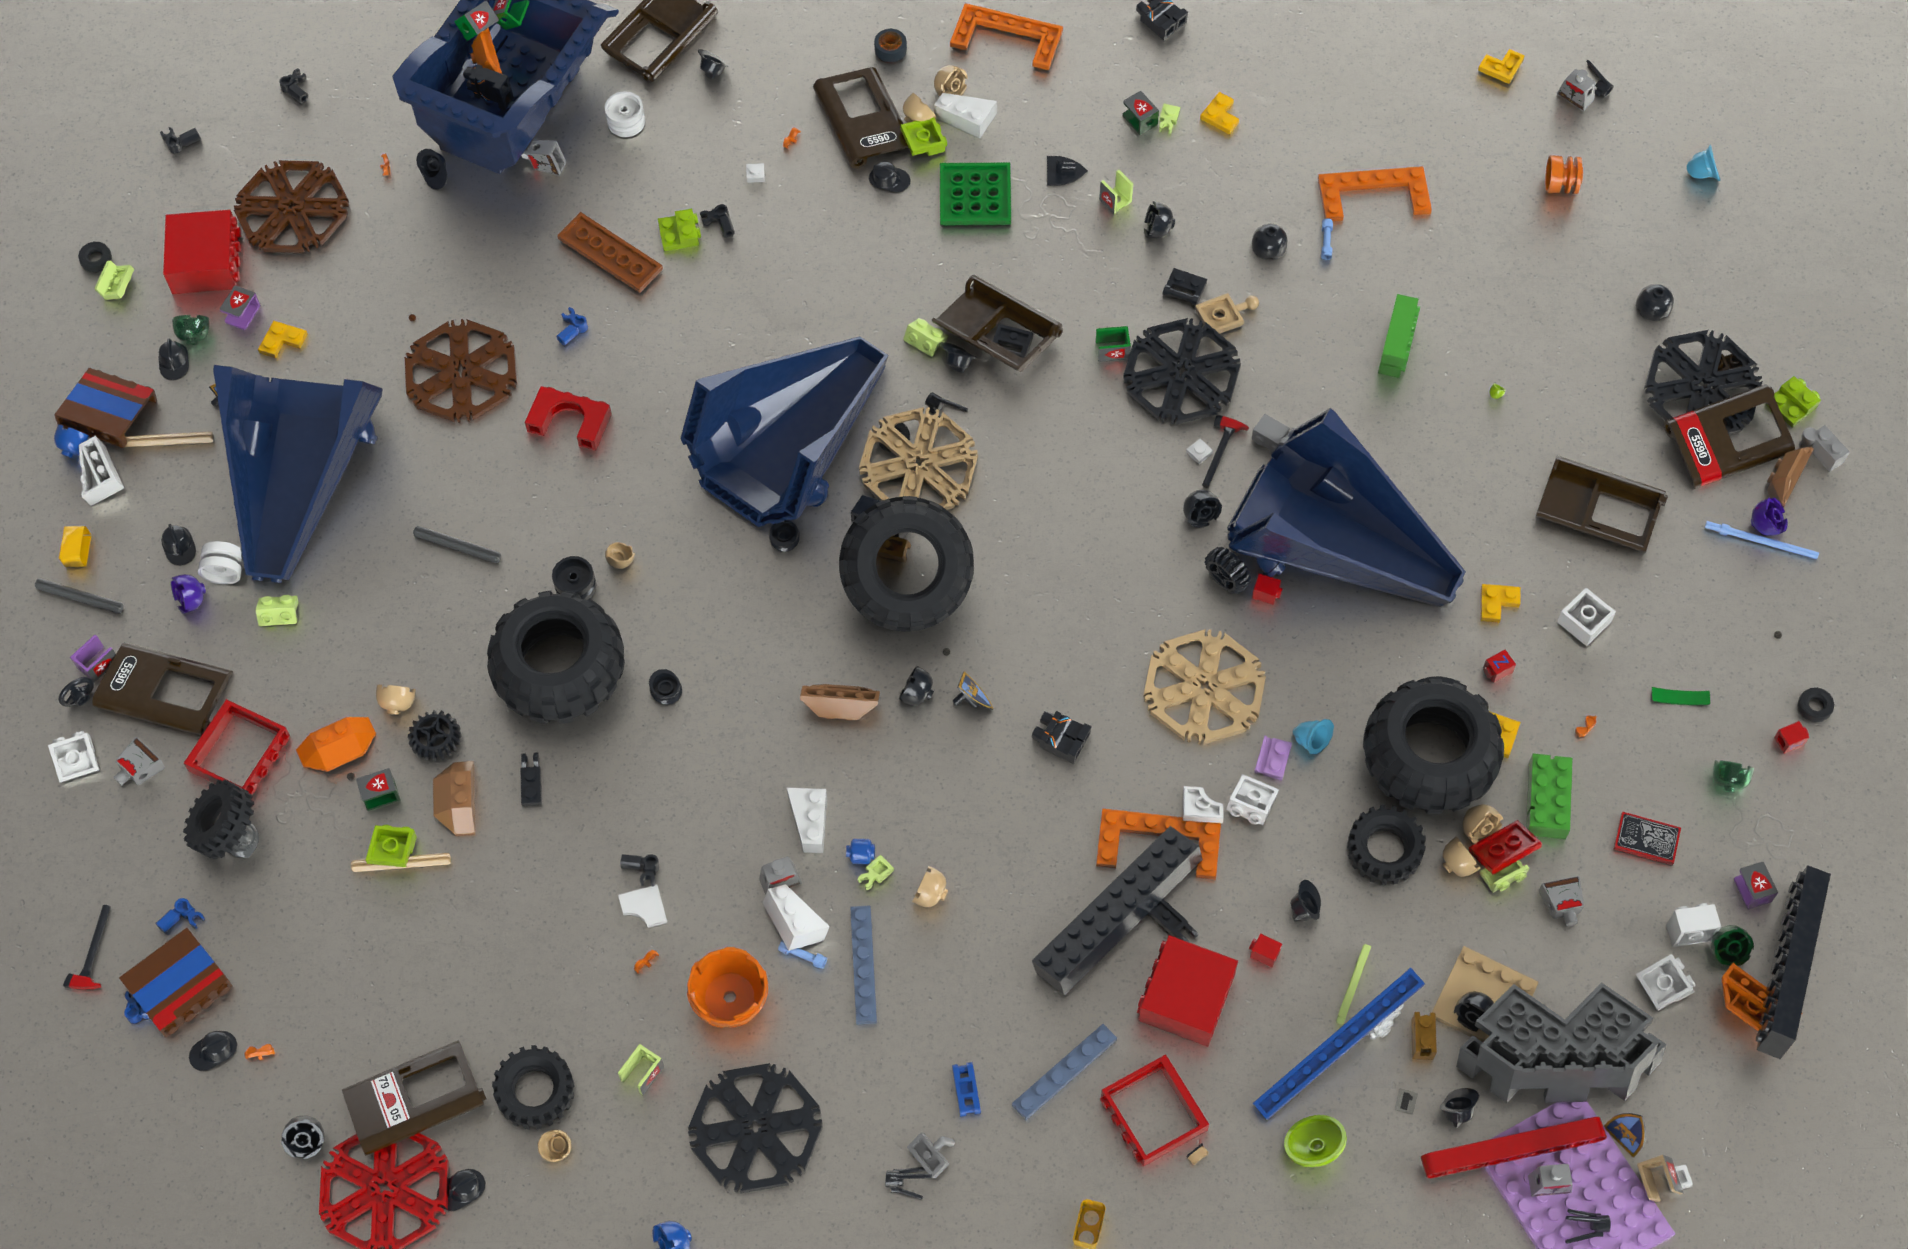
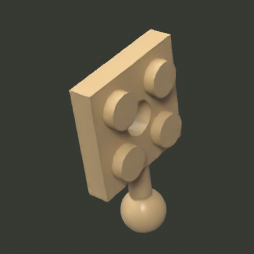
M1227 293L1195 305V310L1203 321L1204 326L1205 322H1207L1221 334L1242 326L1244 320L1239 311L1245 309L1255 310L1259 306V300L1256 296H1248L1245 302L1235 305ZM1222 313L1224 317L1218 318L1215 314Z

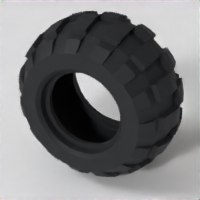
M914 496L888 498L863 511L848 529L839 555L841 583L852 605L874 624L890 630L903 632L923 630L944 621L964 601L974 574L973 548L962 524L943 506ZM902 532H912L925 537L933 545L938 557V570L934 580L927 588L914 594H900L889 589L881 581L876 568V557L882 544L891 536Z
M552 591L539 592V597L530 600L523 598L515 603L514 610L503 614L496 623L495 635H491L487 649L488 673L497 695L506 702L511 710L519 715H528L531 720L544 724L551 720H558L560 724L574 722V717L582 714L587 717L597 711L599 708L598 704L601 701H608L617 688L616 683L621 678L624 670L623 641L615 621L605 613L600 605L590 598L583 600L578 593L564 591L561 594H553ZM567 635L584 642L583 651L579 659L571 667L561 672L543 673L530 667L524 660L528 651L536 643L548 637Z
M1427 677L1424 682L1411 680L1401 684L1397 691H1390L1377 703L1376 708L1369 716L1363 737V749L1366 756L1365 763L1370 775L1377 779L1379 789L1387 797L1394 796L1400 800V806L1412 811L1414 807L1424 809L1426 814H1441L1443 810L1447 809L1455 812L1470 806V803L1474 800L1482 798L1498 776L1504 757L1501 726L1496 714L1493 715L1489 712L1488 702L1481 695H1473L1467 691V686L1456 681L1453 684L1442 682L1441 678ZM1420 722H1433L1444 725L1461 738L1466 750L1459 758L1451 762L1433 763L1426 761L1416 755L1408 745L1405 734L1406 727Z

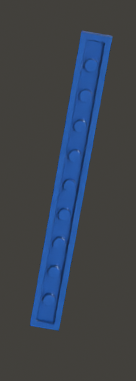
M1409 968L1253 1102L1255 1107L1268 1120L1421 989L1425 983L1412 968Z

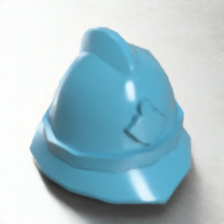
M1711 145L1705 151L1696 153L1686 166L1688 173L1694 178L1714 177L1718 181L1721 180Z
M1329 719L1305 721L1293 729V735L1295 740L1304 746L1310 754H1318L1329 744L1333 736L1334 725Z

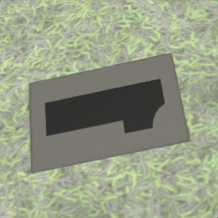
M1400 1088L1395 1110L1413 1114L1418 1093Z

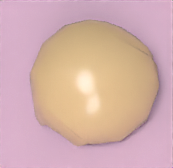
M621 542L610 544L605 551V558L608 564L618 569L628 567L635 555L632 546H627Z
M559 1129L550 1130L542 1134L537 1143L538 1152L541 1157L550 1162L565 1159L572 1148L571 1139L568 1134Z

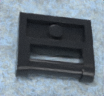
M1173 268L1162 295H1170L1191 302L1192 305H1197L1207 284V279ZM1172 287H1173V288H1176V289H1179V290H1182V291H1185V292H1188V293H1190V294H1187V293H1184V292H1181V291L1172 289Z
M998 324L993 342L1022 349L1021 352L1009 351L1024 358L1029 351L1034 332Z

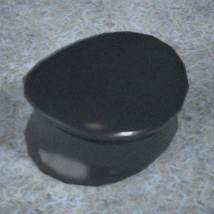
M785 520L773 524L770 528V542L778 551L787 552L793 550L798 545L800 533L795 523Z
M659 669L650 676V693L657 702L669 705L680 699L682 686L678 677L672 671Z

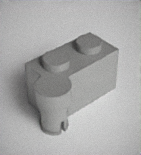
M1264 414L1254 427L1251 439L1258 445L1265 446L1273 453L1279 445H1283L1288 440L1289 433L1295 428L1290 430L1289 427Z
M1825 425L1818 430L1806 428L1799 442V447L1802 446V448L1811 447L1812 445V448H1814L1813 455L1829 472L1842 465L1850 453Z

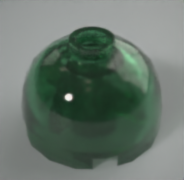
M191 315L176 316L172 319L174 334L181 341H185L187 345L198 344L197 341L203 340L209 333V317L197 315V318L191 317Z
M1715 760L1713 777L1718 785L1724 787L1723 791L1735 793L1736 790L1744 789L1751 783L1754 768L1748 766L1746 769L1742 768V764L1723 760L1718 762Z

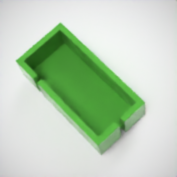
M1397 294L1378 370L1379 374L1400 378L1401 371L1405 372L1420 311V306H1417L1418 298Z
M1532 754L1528 768V816L1526 818V828L1534 836L1566 840L1570 832L1573 758L1554 756L1551 759V755Z

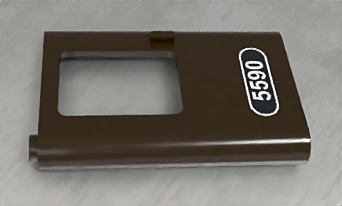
M869 67L827 78H820L815 81L813 89L852 168L858 169L863 167L868 157L909 148L900 129L901 124L904 123L876 68ZM863 77L880 111L851 118L848 116L833 84Z

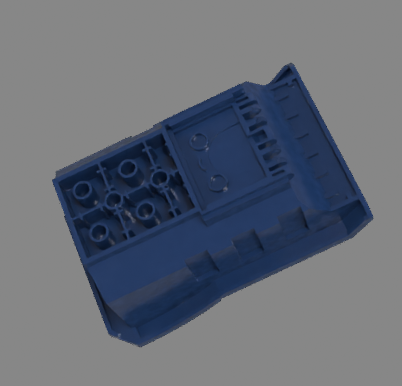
M460 0L435 36L430 37L419 45L393 74L392 77L399 100L412 106L417 125L439 145L440 150L501 174L505 168L514 166L546 120L545 117L551 108L555 107L568 83L572 82L585 58L591 54L595 35L607 18L617 16L619 13L618 9L589 0H528L529 5L521 26L505 30L498 23L491 25L489 31L501 72L508 76L514 96L506 110L499 108L497 102L492 100L486 101L482 97L480 99L475 98L473 91L467 89L468 79L464 78L463 72L468 66L472 68L477 66L476 63L473 64L470 53H473L472 44L477 35L467 41L454 22L484 1H487L490 7L493 8L495 0ZM511 0V3H510V6H509L507 12H508V13L510 12L511 7H512V5H513L514 3H517V2H520V1H524V0Z

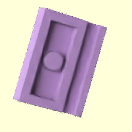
M1264 736L1254 773H1261L1264 776L1282 780L1292 743Z

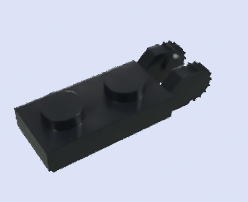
M535 752L533 754L534 767H527L528 758L526 753L521 754L522 768H520L521 805H542L539 753Z
M1164 899L1148 913L1173 937L1189 942L1180 933L1183 928L1192 938L1198 936V932L1188 924V921Z

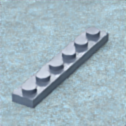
M871 906L850 907L856 1024L877 1023Z
M1102 1024L1012 1103V1106L1027 1120L1117 1041V1037Z

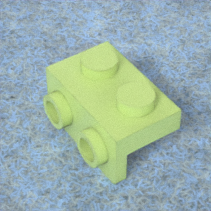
M107 261L95 286V291L105 300L122 298L131 280L134 268L131 265L116 266L112 261Z
M918 318L907 326L903 340L933 357L940 343L947 341L948 335L943 333L942 330L931 326L927 321Z
M283 595L281 597L265 596L259 598L256 606L258 625L296 624L298 597Z
M1520 860L1494 875L1486 868L1482 869L1479 874L1492 893L1498 890L1500 892L1506 890L1514 881L1518 883L1527 877L1526 874L1529 867L1528 865L1523 866Z

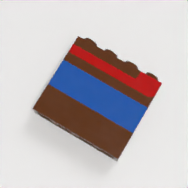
M88 368L54 416L57 425H63L65 429L69 427L89 435L88 437L96 436L100 441L124 449L127 445L126 431L146 403L150 401L156 403L157 398L154 389L149 386H142L133 381L119 378L116 375Z
M185 928L119 977L164 1037L174 1034L182 1024L194 1019L198 1012L210 1007L214 1000L226 995L230 988L233 987L188 928Z

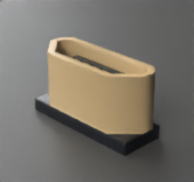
M1201 1143L1187 1155V1159L1195 1165L1209 1152Z

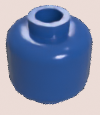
M852 839L851 844L846 846V857H850L852 864H870L871 859H875V844H872L870 839Z

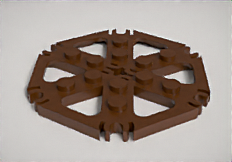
M278 160L280 166L274 161L275 167L272 169L265 165L266 172L261 167L236 195L235 201L240 205H234L235 215L252 246L260 243L258 245L259 250L264 252L305 253L303 247H305L307 252H310V245L313 244L316 248H319L317 242L319 241L322 246L347 218L348 211L342 208L349 207V200L333 169L331 170L330 167L323 170L324 165L319 163V161ZM288 171H308L309 173L293 190L286 173ZM264 181L270 183L276 195L251 196L252 192ZM326 183L332 184L338 195L337 198H312ZM249 215H270L256 232L251 230L246 220ZM307 216L332 217L334 220L322 234H316ZM290 223L298 238V243L296 245L274 244V240Z
M461 319V324L458 326L455 325L454 320H451V327H449L450 324L447 321L413 342L410 348L414 353L406 352V357H404L406 394L409 400L417 398L413 401L417 409L454 423L455 416L458 423L461 422L462 416H466L469 422L471 414L474 421L509 399L512 393L507 388H516L515 383L517 384L515 347L512 341L504 343L508 340L504 332L466 319V326L463 319ZM471 330L491 336L489 342L469 354L468 333ZM443 333L448 334L450 356L427 348V343ZM507 356L508 372L501 375L484 369V367L500 357ZM460 364H461V366H462V368H463L462 373H461V376H460V373L458 372V371H459V368H460ZM414 365L438 372L421 384L413 382ZM471 385L495 394L482 404L473 405ZM452 388L453 406L451 408L445 409L429 402Z

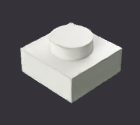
M764 163L746 164L747 183L765 182Z
M1199 439L1187 448L1186 453L1196 463L1201 464L1213 454V450L1203 440Z
M1687 1166L1675 1167L1682 1189L1691 1187L1693 1183Z

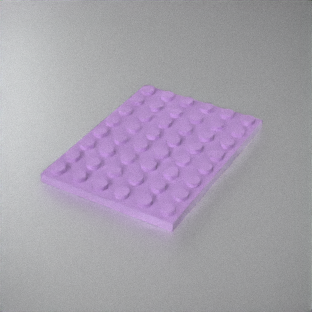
M1556 1102L1491 1139L1597 1117L1588 1102ZM1605 1127L1604 1130L1607 1138L1597 1143L1484 1167L1536 1249H1652L1675 1235V1232L1655 1202L1649 1200L1645 1187ZM1569 1164L1573 1184L1572 1193L1531 1196L1528 1179L1530 1173L1539 1166ZM1572 1209L1609 1215L1611 1221L1610 1232H1603V1237H1593L1569 1244L1565 1243L1567 1239L1595 1232V1230L1590 1229V1222L1567 1220L1566 1216H1579L1570 1214L1567 1210Z

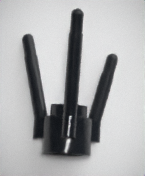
M1587 60L1589 68L1600 79L1595 85L1597 88L1595 89V94L1598 97L1601 94L1604 97L1607 96L1614 88V85L1604 78L1590 60Z
M933 392L927 396L925 405L930 408L929 412L933 415L936 413L935 410H941L944 404L968 411V408L946 400Z
M923 1167L887 1170L885 1184L886 1187L891 1188V1192L901 1193L922 1200V1195L901 1189L899 1186H903L904 1179L932 1178V1174H907L926 1171Z
M1572 1209L1567 1210L1570 1214L1579 1215L1566 1216L1567 1220L1590 1222V1229L1595 1230V1232L1567 1239L1565 1243L1569 1244L1593 1237H1603V1232H1610L1611 1221L1609 1215Z

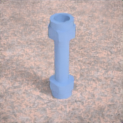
M1331 219L1322 220L1324 235L1321 258L1323 260H1330L1332 258V247H1330L1333 221Z
M783 940L778 947V951L788 955L791 953L812 962L813 966L823 969L827 962V957L819 953L814 955L800 948L788 951Z

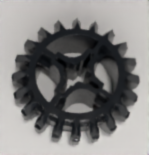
M1216 547L1205 557L1204 563L1209 571V575L1213 577L1217 584L1225 588L1227 592L1239 594L1251 583V576L1247 566L1243 564L1239 556H1236L1234 552H1230L1229 549Z
M433 710L430 715L428 712H425L424 717L418 715L419 721L413 720V727H409L410 733L408 734L409 745L412 747L413 753H417L419 758L424 757L427 761L432 757L435 762L437 757L444 760V755L446 754L451 757L450 751H456V745H460L459 738H461L460 726L457 724L456 719L452 718L449 713L445 715L442 710L439 714ZM442 725L450 730L449 734H445L442 730ZM420 737L427 740V746L420 743Z

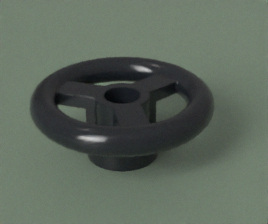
M81 677L68 683L59 694V703L65 707L83 706L86 704L94 688L93 680L88 677ZM81 683H87V684H88V685H85V686H82V687H76V685L81 684ZM69 690H71V692H70L71 695H70L69 698L65 701V696H66V694L68 693Z

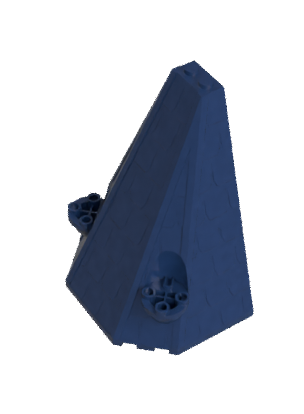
M859 336L696 380L680 439L682 444L687 445L691 455L688 458L693 469L697 468L701 477L698 480L700 486L758 527L769 523H780L789 519L795 520L802 515L806 506L818 507L822 505L828 497L827 489L829 488L828 482L822 479V477L831 465L884 372L888 355Z
M214 365L213 373L245 574L252 576V580L263 581L264 577L271 578L270 582L282 583V579L290 580L352 457L358 440L367 444H375L378 440L371 417L382 397L383 389L364 381L344 379L343 385L272 377L271 382H269V377L255 375L230 366Z
M1331 408L1289 433L1288 440L1276 448L1266 466L1263 464L1258 469L1227 526V530L1230 531L1228 533L1229 548L1235 552L1256 557L1263 575L1272 578L1276 573L1280 575L1286 568L1284 564H1288L1307 572L1441 607L1453 602L1456 598L1455 593L1462 585L1463 577L1466 573L1456 558L1431 530L1402 492L1399 491L1356 436L1349 430L1338 414Z

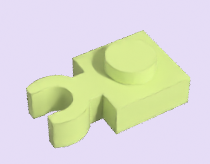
M1163 104L1159 118L1161 122L1159 132H1162V129L1167 127L1169 128L1168 133L1171 134L1173 124H1177L1181 107Z
M879 855L866 867L868 873L861 874L858 877V882L861 883L863 880H868L869 882L865 885V889L869 890L872 888L875 880L880 884L894 871V868Z

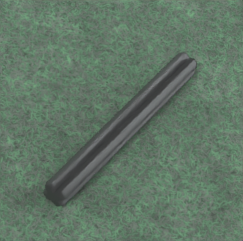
M416 526L413 530L415 537L494 563H499L501 559L500 552L420 526Z
M38 578L35 582L36 589L118 614L122 613L124 605L121 602L41 578Z

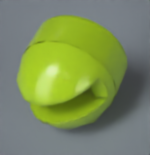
M1493 383L1489 391L1490 396L1494 399L1501 398L1506 392L1503 387L1496 383Z

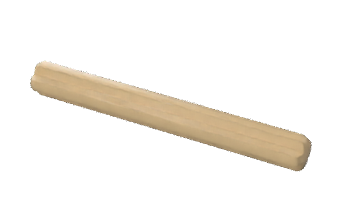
M208 431L125 436L127 440L125 447L213 442L214 435L213 432Z
M450 853L409 856L406 867L367 864L366 859L351 861V870L353 872L449 865L451 863Z

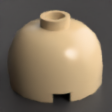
M951 65L941 68L934 79L936 93L939 96L942 93L962 96L967 88L965 84V79H968L966 71Z
M912 93L903 104V113L906 116L904 120L909 123L925 121L933 117L936 119L933 111L915 93Z
M379 684L376 688V699L379 706L387 710V714L399 715V711H406L412 706L416 689L410 690L408 687L393 685L382 688V685Z
M1481 804L1471 807L1464 816L1462 822L1463 831L1475 844L1499 831L1502 827L1500 821L1501 819L1503 820V817L1495 808L1489 805Z
M1456 836L1443 850V858L1445 860L1443 866L1449 873L1454 872L1457 876H1470L1481 868Z
M928 866L915 894L916 897H914L912 902L923 907H932L939 900L944 901L948 890L945 889V876L937 869Z

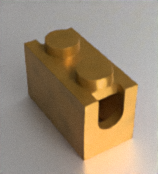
M891 536L882 544L877 555L906 563V551L911 548V544L907 539Z
M1414 1012L1411 1020L1412 1059L1433 1060L1437 1053L1436 1013L1430 1012L1429 1016H1420V1012ZM1421 1049H1429V1052H1421Z

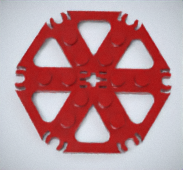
M421 1133L409 1137V1139L423 1146L424 1150L396 1167L397 1143L374 1152V1169L349 1157V1151L360 1144L357 1134L333 1147V1150L338 1151L339 1154L337 1155L334 1151L329 1152L334 1157V1160L331 1163L323 1161L324 1165L329 1169L321 1166L319 1215L322 1221L331 1219V1223L325 1226L328 1232L358 1249H380L382 1247L390 1249V1246H392V1249H403L436 1229V1226L431 1225L430 1222L432 1221L434 1224L439 1225L440 1222L435 1219V1215L437 1213L446 1214L444 1209L439 1206L445 1207L448 1210L449 1161L446 1155L437 1157V1153L442 1150L438 1142ZM431 1172H437L440 1176L439 1196L435 1200L410 1189L408 1186ZM335 1177H340L361 1188L334 1205L330 1203L331 1180ZM388 1183L387 1186L391 1191L384 1190L381 1193V1189L377 1184L385 1185ZM395 1207L421 1220V1226L402 1239L394 1237ZM372 1209L371 1238L369 1240L363 1241L346 1232L345 1227L347 1223Z

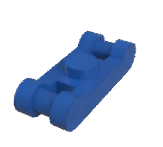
M967 1062L966 1065L958 1066V1064L952 1065L960 1117L967 1116L969 1113L981 1114L973 1062ZM968 1073V1077L960 1078V1074ZM972 1099V1105H965L964 1100Z

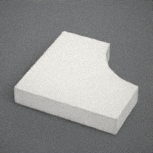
M1183 787V821L1223 823L1222 803L1209 799L1203 787Z
M657 884L654 887L649 886L618 895L624 916H637L646 923L648 928L668 923Z

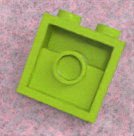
M934 117L925 121L901 124V132L912 156L927 152L928 156L945 152L947 140L945 136H942L940 124L936 123Z
M692 208L675 211V216L658 218L664 251L699 246L698 238H701L700 228L695 226V224H698L697 213H693Z
M1795 376L1781 385L1780 389L1774 393V398L1784 421L1790 427H1794L1814 411L1821 401L1817 391L1808 389L1805 381L1801 378L1797 379Z
M375 825L366 856L367 864L406 867L409 855L413 853L417 838L414 829L410 827L399 828L390 825Z

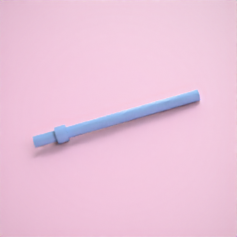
M1706 521L1705 528L1717 531L1721 535H1732L1813 559H1817L1819 552L1731 528L1728 524H1717Z

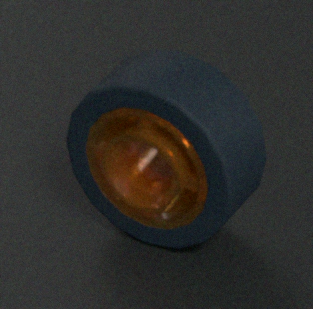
M892 28L880 31L874 40L875 54L885 62H896L902 59L907 51L906 36L901 31Z

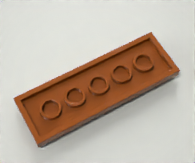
M582 212L557 235L558 240L639 293L663 270V266Z

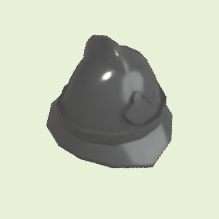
M251 823L246 827V835L241 836L239 845H234L232 847L233 851L230 854L236 857L249 858L256 850L259 835L254 824Z

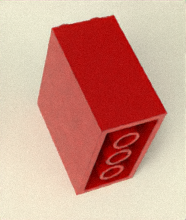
M231 209L166 215L163 275L172 294L232 290L234 285L237 286V282H240L238 267L241 266L238 252H241L239 242L241 228L237 227L236 216H233Z
M1169 935L1167 941H1162L1158 959L1156 958L1154 961L1151 977H1148L1144 995H1141L1137 1010V1013L1140 1014L1139 1021L1209 1047L1235 977L1238 960Z

